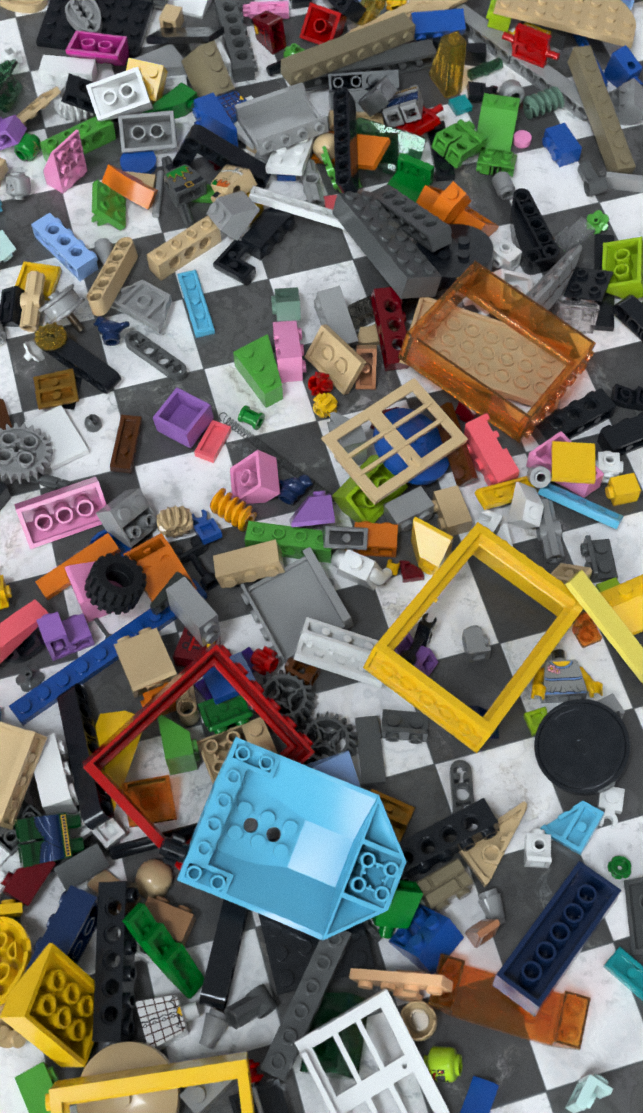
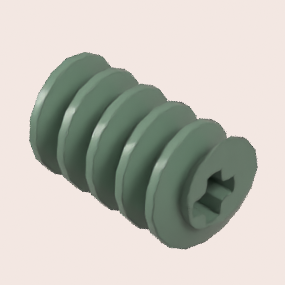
M556 86L533 93L531 96H525L523 99V111L529 120L533 116L536 118L539 114L544 115L545 111L550 113L552 110H557L558 107H564L563 95Z

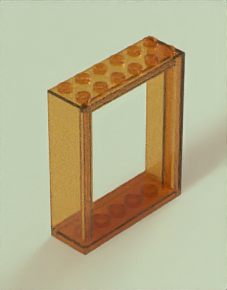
M474 261L406 333L398 358L478 415L482 416L487 413L490 417L488 422L520 443L524 437L528 439L531 436L536 424L540 425L544 420L546 412H551L557 403L556 400L561 399L567 391L566 388L574 384L578 378L576 375H581L588 366L585 362L588 363L595 352L592 350L596 343ZM465 297L566 365L527 413L424 342Z

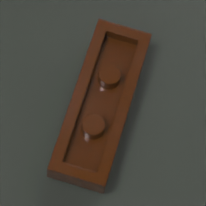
M121 415L110 462V471L132 472L142 425L141 416Z

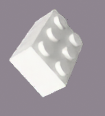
M55 733L46 735L47 739L34 771L42 808L46 814L59 812L76 814L78 813L77 805L79 804L73 784L72 769H70L68 763L70 761L68 751L64 747L63 740L58 741Z

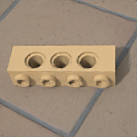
M209 216L204 217L147 254L149 270L162 281L221 242L220 229Z

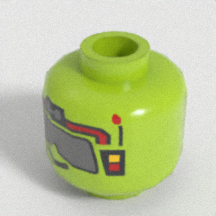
M434 1046L430 1049L428 1055H424L423 1061L434 1082L451 1083L456 1081L457 1076H461L462 1055L458 1054L454 1047Z

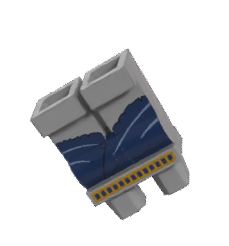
M418 85L410 86V88L401 91L397 90L388 100L389 104L382 112L388 128L402 125L405 121L409 123L422 119L424 100Z

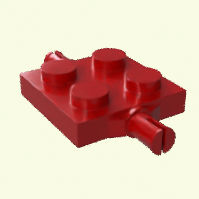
M517 24L514 35L504 32L502 35V39L511 42L512 56L538 67L544 68L548 58L558 61L560 53L550 49L551 35L524 24Z
M439 103L432 109L423 107L422 119L409 123L405 121L402 125L392 127L395 131L387 136L391 142L398 137H404L409 142L417 140L421 135L432 131L441 124L436 114L444 110L443 106Z

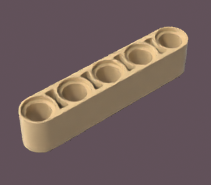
M130 237L121 238L116 242L86 296L92 313L95 316L105 315L109 311L138 258L135 245Z

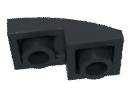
M615 384L612 387L611 400L618 407L643 411V388L638 386L633 390Z

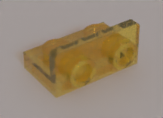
M361 0L360 3L367 9L357 25L363 26L377 19L380 11L385 7L386 0Z

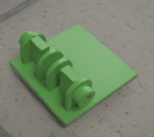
M493 148L481 149L476 171H479L480 174L489 175L491 165V175H493L494 166H497L496 173L499 172L501 167V172H507L510 177H513L517 155L511 151L498 152Z

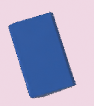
M473 1076L460 1113H490L499 1085Z

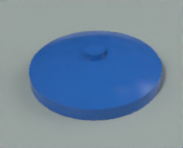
M396 408L386 412L384 415L393 425L414 410ZM420 413L397 428V430L407 440L433 423V421ZM375 427L373 437L380 433ZM435 427L410 444L421 458L443 444L438 428ZM384 437L374 443L379 458L393 449ZM398 453L383 462L384 466L395 476L409 467ZM447 456L408 483L428 485L438 480L449 466Z

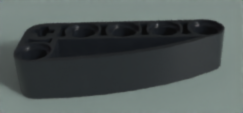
M524 188L515 190L510 214V230L513 244L522 251L520 266L523 272L528 275L549 271L558 262L559 247L530 192Z

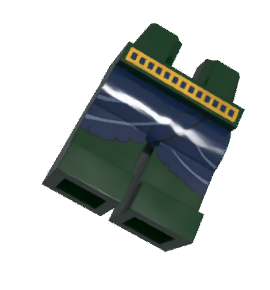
M59 812L14 819L18 842L42 838V840L17 844L20 866L23 868L72 857L73 853L84 850L83 838L81 836L70 838L69 829L81 827L79 814Z

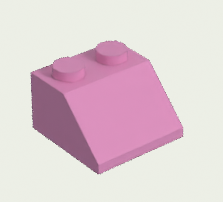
M257 450L230 468L232 499L239 497V503L245 501L246 504L266 503L280 494L276 457Z

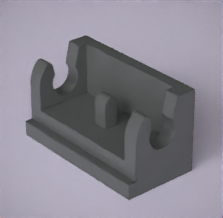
M96 840L84 846V850L73 853L72 857L64 858L57 862L53 868L65 890L68 891L70 885L76 887L110 865Z

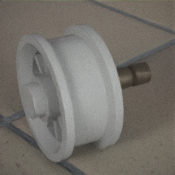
M71 284L61 292L56 290L48 297L50 300L40 307L38 311L44 312L50 320V326L61 319L67 318L79 333L84 327L73 312L85 299L77 295L73 289L74 285Z

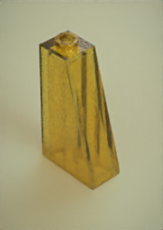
M459 31L441 37L429 72V77L446 99L462 92L467 42Z

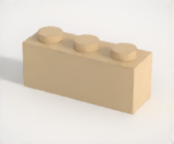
M276 539L213 556L215 577L221 588H231L238 584L254 582L265 577H274L285 572L282 551Z

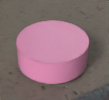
M519 130L514 133L513 144L518 148H527L531 144L532 136L525 130Z

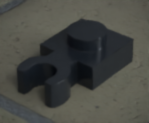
M468 81L466 86L468 100L483 101L484 93L499 95L496 93L498 87L494 85L486 87V83Z

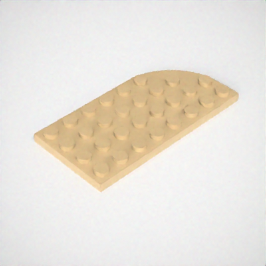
M497 0L493 12L505 17L620 46L626 45L628 48L632 47L636 29V21L632 12L621 0Z

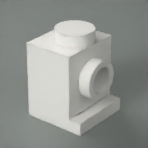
M533 829L531 833H526L524 838V867L549 868L552 862L551 835L545 834V830ZM535 844H542L543 848L537 849Z

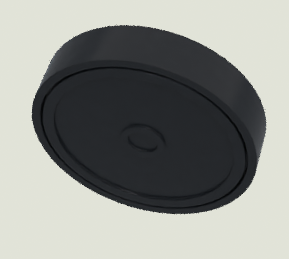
M449 224L452 229V243L433 253L420 243H416L418 249L442 276L439 288L461 289L473 286L485 279L493 267L494 249L491 239L483 231L469 225Z
M589 699L566 701L550 710L539 724L534 741L535 757L543 774L557 788L573 795H596L612 788L624 776L631 760V739L621 718L608 706Z

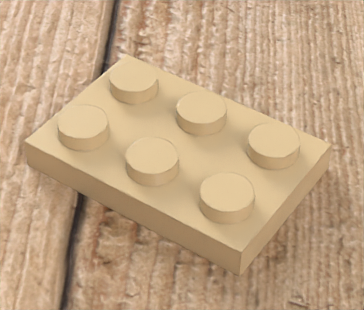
M327 324L321 325L305 355V358L319 372L330 374L329 379L333 381V385L343 395L349 394L366 364V361Z

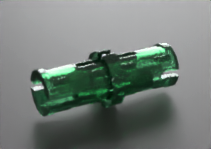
M498 57L488 62L484 61L480 65L468 69V78L472 81L502 69V59Z

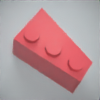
M486 413L467 422L464 435L468 438L466 445L475 469L483 474L486 484L490 486L517 479L519 469L507 448L502 449L497 440L500 435L497 430L492 431L488 424L490 417Z

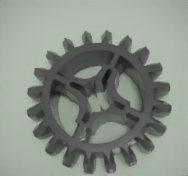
M280 670L278 676L271 672V679L264 677V684H260L265 690L262 694L267 698L270 692L275 689L276 695L272 699L280 706L281 709L279 711L284 712V715L289 716L297 725V729L298 721L301 723L306 722L305 716H311L312 711L310 709L315 708V703L313 702L315 694L311 693L313 687L305 685V681L303 679L299 680L296 675L291 676L290 672L284 675L283 671ZM281 695L282 698H286V700L288 699V706L286 702H283V700L281 701ZM303 698L300 707L293 711V705Z
M328 711L325 717H321V714L318 712L316 714L317 719L309 716V724L302 722L301 728L303 730H297V733H304L308 738L314 732L316 734L317 740L311 747L315 753L306 760L305 765L324 759L319 757L321 754L329 757L338 754L336 745L342 738H344L346 744L341 752L349 750L350 756L356 755L354 748L358 747V741L355 740L357 733L351 732L353 725H346V718L339 721L337 713L332 718ZM324 729H333V731H326ZM322 739L323 741L327 740V743L330 741V745H326V743L323 745Z

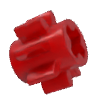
M315 372V376L309 378L308 388L312 391L311 395L317 396L319 393L326 394L331 392L333 381L329 379L330 374Z
M264 646L263 650L260 648L256 649L250 659V662L254 665L252 669L263 676L266 675V672L270 674L274 672L279 663V659L275 657L277 652L267 646Z

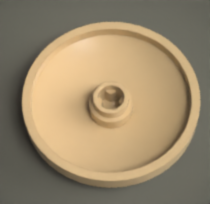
M125 1041L112 1044L99 1051L88 1062L81 1077L171 1062L162 1052L149 1044L138 1041ZM180 1088L79 1103L76 1104L77 1112L178 1113L181 1090Z

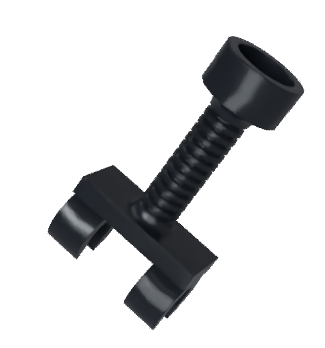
M197 535L190 538L192 549L183 553L178 545L173 547L172 549L182 565L191 561L202 577L200 584L205 591L212 590L219 584L215 573H209L198 558V556L206 551L204 544Z
M429 613L424 614L418 623L414 641L409 649L402 650L399 654L413 666L417 661L415 654L421 646L427 647V644L430 643L432 638L431 631L435 628L437 622L436 617L433 622L426 621Z

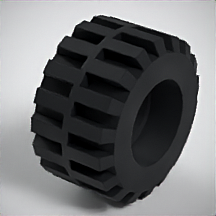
M109 553L105 557L103 555L94 562L85 581L84 588L87 591V598H91L90 603L93 606L97 605V609L100 611L102 609L106 610L107 614L112 612L115 615H120L121 612L124 614L128 613L130 609L132 610L136 606L145 590L147 581H145L146 574L142 573L143 568L137 566V561L134 559L130 560L129 556L125 555L123 557L120 553H115V555ZM108 580L115 581L119 583L122 587H117L111 584Z

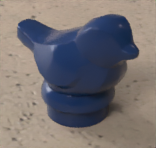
M100 316L93 325L98 327L105 345L115 346L119 344L121 331L129 327L130 323L129 321L118 323Z
M302 475L285 480L279 479V485L282 486L278 498L288 505H293L298 500V496L303 495L306 489L313 485L311 478L308 475Z

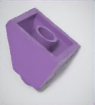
M326 490L313 491V495H309L291 516V527L335 523L331 494H326Z

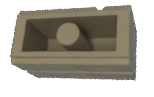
M458 858L416 882L423 892L422 900L425 906L433 911L437 910L438 913L450 906L449 901L457 897L458 900H461L468 896L473 886L472 879Z

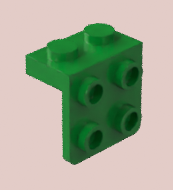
M401 152L398 156L397 171L388 184L416 202L424 186H431L433 183L434 166Z
M241 695L215 705L213 698L197 703L206 730L209 732L213 731L215 734L227 731V726L233 723L237 724V726L250 721L249 717L253 716L252 710L248 709L246 701Z

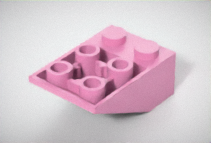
M77 129L51 152L43 170L46 184L63 194L87 172L81 139Z

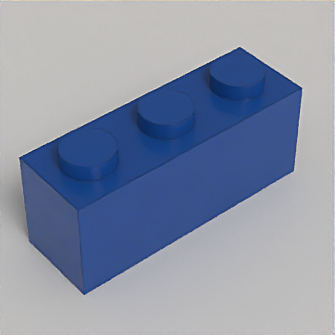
M463 8L412 12L410 15V20L416 25L414 40L416 41L447 37L460 38L466 30Z

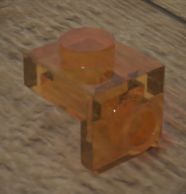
M587 612L578 615L572 628L582 648L602 640V636L596 628L597 625Z

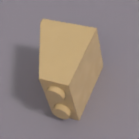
M144 628L138 632L139 635L132 638L129 635L117 640V644H114L134 698L142 696L144 692L163 686V683H169L177 676L157 628Z

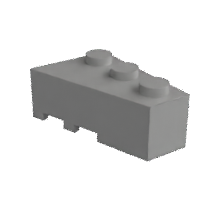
M337 286L317 292L314 308L320 324H327L351 348H356L359 340L341 287Z

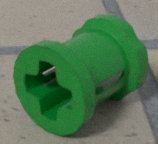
M246 405L238 415L239 422L251 425L254 430H258L262 426L265 418L264 413H257Z

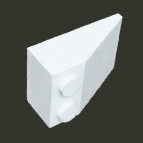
M138 67L86 85L98 121L118 118V115L140 114L153 109L142 73Z

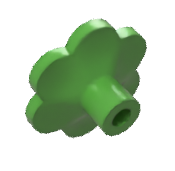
M293 43L285 48L284 58L305 49Z
M600 210L595 211L594 214H589L587 216L586 229L592 231L593 234H600L601 231H606L608 229L609 216L603 214Z

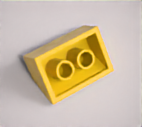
M643 574L600 592L633 636L643 632Z

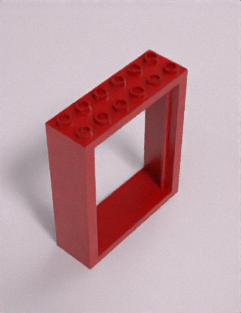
M223 644L209 645L83 762V768L159 849L165 835L110 778L103 768L213 666L287 745L279 755L303 764L315 753L311 748L313 742L304 733H297L295 731L297 725L289 716L281 715L278 712L281 708L272 698H265L262 693L265 690L256 680H249L246 677L248 671L239 662L233 663L229 657L232 654ZM191 838L185 844L189 845ZM176 861L175 866L179 871L182 863Z

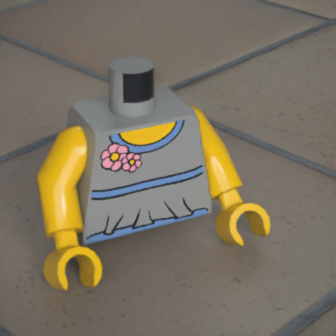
M562 649L551 652L552 660L545 661L543 668L537 671L531 681V698L534 699L535 695L541 696V703H564L575 699H585L587 691L590 698L594 697V693H599L600 696H603V684L594 681L585 669L579 666L577 660H566L565 651Z

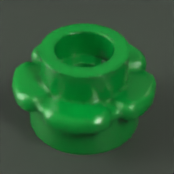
M615 856L608 863L607 868L612 873L613 878L621 880L631 875V863L627 858Z

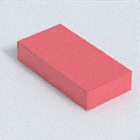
M212 420L194 451L195 456L214 463L231 433V426Z

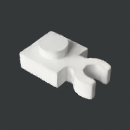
M612 787L599 794L597 808L604 812L599 826L602 827L604 819H610L612 822L611 829H615L618 824V818L615 813L621 814L625 789Z

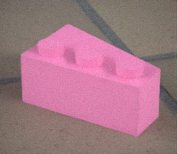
M296 320L273 322L276 363L281 382L303 381L306 363L305 360H302L304 347L299 341L302 340L301 328L297 327Z
M560 431L529 452L526 466L530 468L533 465H542L551 473L552 441H572ZM595 465V484L556 483L585 498L600 487L604 473Z

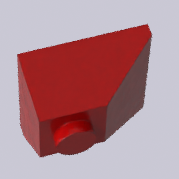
M310 2L299 38L318 45L338 38L343 33L347 17L342 13Z

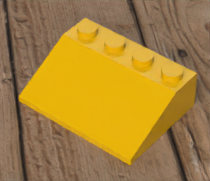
M49 943L10 991L0 1018L60 1067H85L94 1043L92 1042L95 980L56 945Z

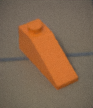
M453 181L440 194L429 212L443 222L450 224L468 206L471 199Z

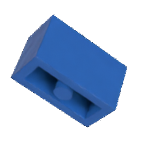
M565 123L545 129L544 137L542 138L543 146L547 148L552 160L559 167L579 161L582 147Z

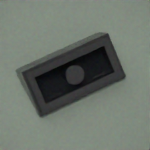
M18 286L2 290L0 321L3 327L20 326L22 313L20 296L25 290Z

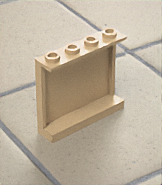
M0 722V827L12 830L14 819L17 818L47 737Z

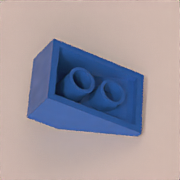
M214 92L194 99V108L192 109L196 118L194 125H201L238 147L237 128Z

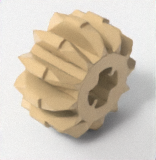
M175 505L171 508L167 507L166 510H161L157 515L158 530L167 538L171 536L174 538L176 536L182 537L183 534L190 533V530L193 528L192 513H190V509L184 506L177 507Z

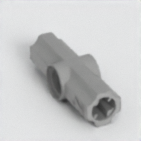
M309 158L303 176H301L303 192L306 195L307 202L325 206L320 176L317 173L314 160Z
M548 498L541 499L544 509L540 527H536L537 539L542 544L545 562L556 564L565 558L561 542V524L559 520H556L553 502L548 500Z

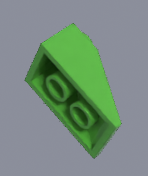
M484 93L477 133L484 132L488 138L481 149L493 148L498 152L511 151L520 98Z

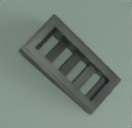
M178 571L150 604L154 615H158L170 606L166 589L185 577Z

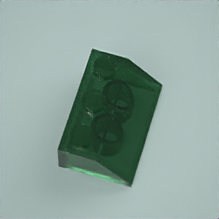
M349 992L326 993L308 1033L366 999ZM368 1015L361 1019L365 1029ZM353 1023L338 1032V1035L359 1074L364 1039L356 1023ZM333 1036L313 1047L327 1077L355 1080ZM302 1059L300 1072L310 1074Z

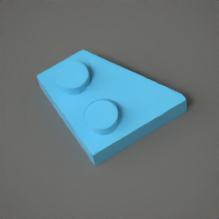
M581 801L573 806L570 811H565L551 823L541 826L540 829L545 830V834L551 835V839L581 855L601 822L604 812L585 801Z

